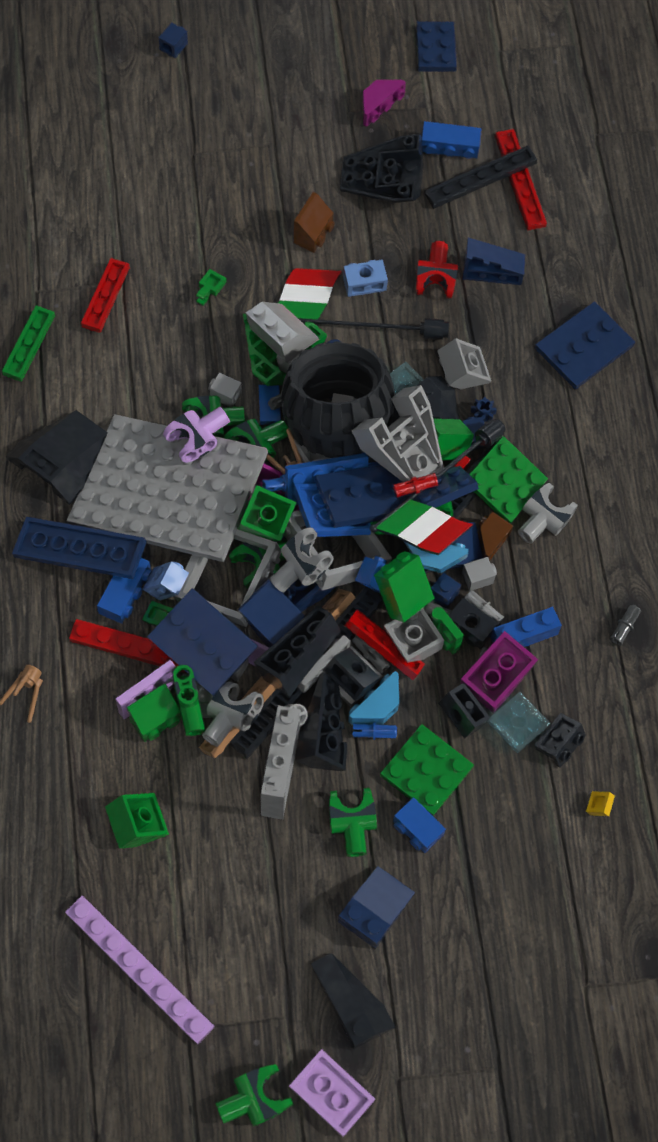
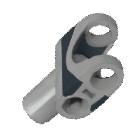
M547 483L524 505L523 511L531 517L518 530V534L521 539L530 544L545 529L556 536L570 521L578 505L575 502L561 508L552 505L548 496L554 489V486Z
M313 528L301 530L281 548V553L287 562L270 579L279 591L285 592L298 578L305 586L314 583L332 564L334 558L329 551H323L318 555L311 556V548L315 542L314 540L317 538V532Z
M234 682L224 684L207 706V715L214 718V720L203 733V738L211 745L218 747L232 727L242 731L248 730L263 707V695L258 692H252L244 699L237 701L239 694L238 684Z

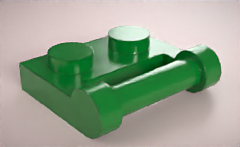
M440 607L434 608L431 614L432 622L444 639L443 648L446 651L449 650L453 655L460 650L464 634L444 609Z

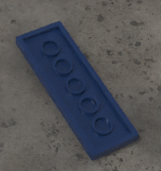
M26 517L12 555L14 558L134 579L147 541L145 537Z

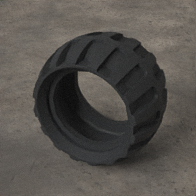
M334 341V343L328 344L321 343L301 352L299 357L290 364L282 386V412L286 425L294 439L300 446L306 447L309 452L313 454L318 453L329 458L365 453L360 449L352 433V430L364 420L382 417L386 426H390L395 407L391 398L395 396V391L387 366L381 358L377 357L373 350L361 347L360 344L342 343V341ZM333 393L356 398L353 401L340 403L319 401L333 396Z

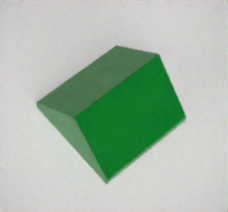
M433 419L442 460H455L470 447L474 434L460 419Z

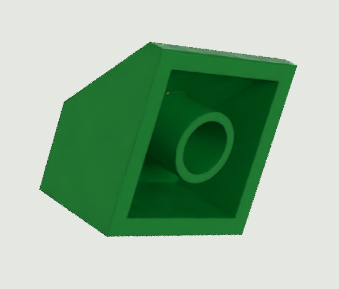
M256 485L238 530L271 541L280 542L296 502Z
M165 683L127 707L129 720L144 742L156 739L160 736L161 731L166 728L171 729L180 722V719H182L180 709Z
M155 793L121 795L105 806L119 849L137 847L169 835Z

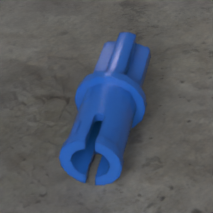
M373 722V724L353 723V729L362 730V732L353 731V738L366 737L375 740V738L395 739L397 737L396 725H377L376 722Z

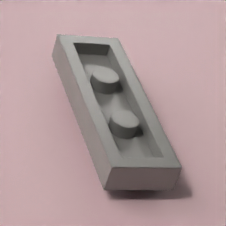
M345 635L339 640L336 638L330 644L329 650L319 658L298 685V688L303 693L319 679L320 674L325 673L334 656L350 647V640Z

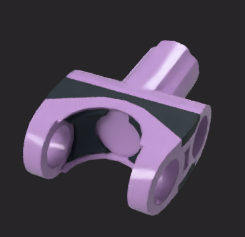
M220 406L201 419L195 411L191 410L171 422L165 428L163 436L169 442L183 438L189 439L179 453L181 460L188 463L204 456L216 447L217 439L213 436V433L230 423V420Z

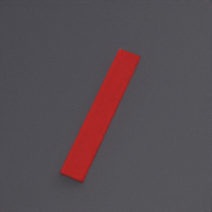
M514 129L495 132V139L502 157L521 149ZM528 168L510 175L509 179L527 231L546 227L547 222Z

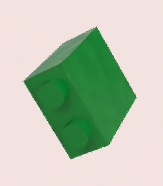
M404 551L374 574L389 617L392 619L406 622L435 599L419 555Z

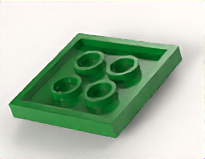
M504 436L495 443L469 473L478 484L479 489L474 492L501 518L509 523L516 518L527 501L548 480Z
M421 724L383 769L380 776L410 800L414 797L434 816L473 769L474 764Z

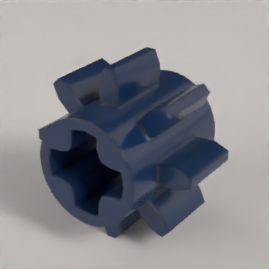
M484 397L481 400L475 399L474 406H471L470 412L475 413L474 417L476 418L483 417L484 422L493 420V415L496 414L497 408H492L494 401Z

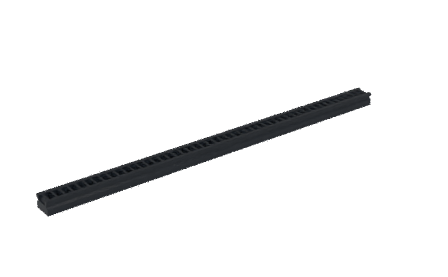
M495 443L491 445L489 448H487L481 454V456L474 462V464L467 470L468 474L482 460V458L495 445ZM474 491L451 501L453 518L457 519L477 496ZM405 543L392 556L391 561L404 551L410 553ZM368 587L361 591L336 620L341 630L336 637L338 640L343 635L350 641L356 634L352 633L345 624L357 609L370 619L384 603L381 594ZM297 687L289 697L276 688L264 702L258 717L251 727L246 731L240 730L230 741V746L248 759L273 731L278 706L296 704L305 693Z

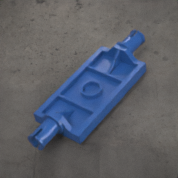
M361 453L285 466V474L281 475L280 478L262 480V488L272 492L282 490L285 493V498L295 501L296 505H298L293 492L295 484L315 483L316 475L378 466L380 464L378 462L368 463L367 454Z

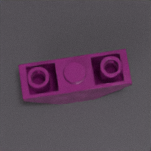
M375 80L363 91V125L365 127L371 122L377 121L384 111L387 112L392 107V104L404 97L406 86L404 80Z

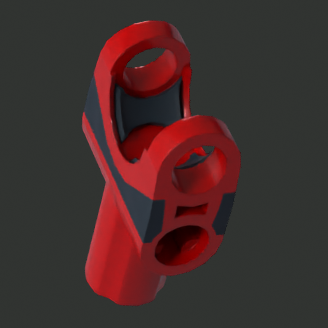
M435 241L431 243L429 261L418 260L416 274L417 295H423V291L428 285L438 284L445 290L446 298L452 299L457 279L458 264L447 263L448 244L445 242Z

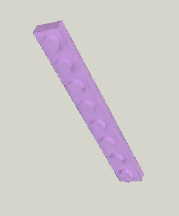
M83 896L66 911V914L197 1045L214 1028Z

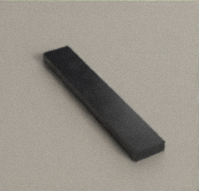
M528 145L425 190V195L433 209L533 166L537 164V158Z

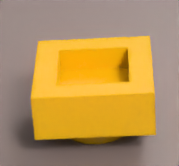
M592 791L586 812L592 816H609L615 795L611 792Z

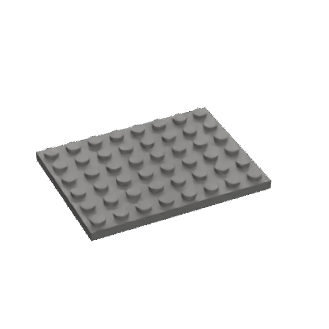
M114 414L107 429L108 434L84 488L76 498L67 522L71 525L145 537L147 544L224 562L267 457V448L215 437L217 445L212 451L192 462L185 463L179 457V453L189 439L183 438L169 442L163 436L167 426Z

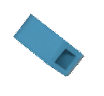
M404 541L410 553L419 555L423 568L426 570L442 573L468 557L469 549H466L465 545L460 543H453L440 555H435L422 551Z
M396 671L391 675H385L379 682L380 686L376 690L371 689L365 695V700L360 705L357 703L351 708L348 720L351 725L353 723L373 724V722H376L377 725H383L398 711L399 674Z

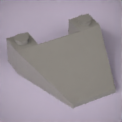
M421 385L403 388L391 398L400 417L389 427L386 426L381 417L364 420L352 430L360 449L402 482L411 480V477L414 476L418 478L432 473L437 474L444 469L431 405Z

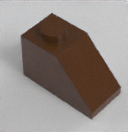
M494 512L489 517L484 516L478 525L480 527L478 537L483 558L488 557L489 561L511 535L513 525Z

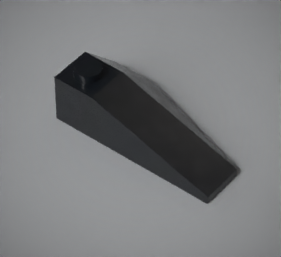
M325 673L320 674L307 711V720L303 724L298 737L295 761L310 768L345 771L347 742H343L342 730L345 727L344 722H340L339 709L342 707L340 688Z

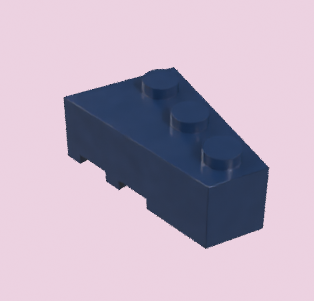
M468 237L462 280L522 285L525 254Z

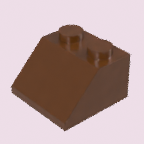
M312 192L294 220L293 241L294 244L315 253L318 247L323 245L327 232L330 233L335 224L332 210L315 192Z

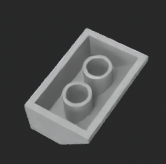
M260 302L246 312L250 329L285 362H288L319 340L307 326L282 304Z

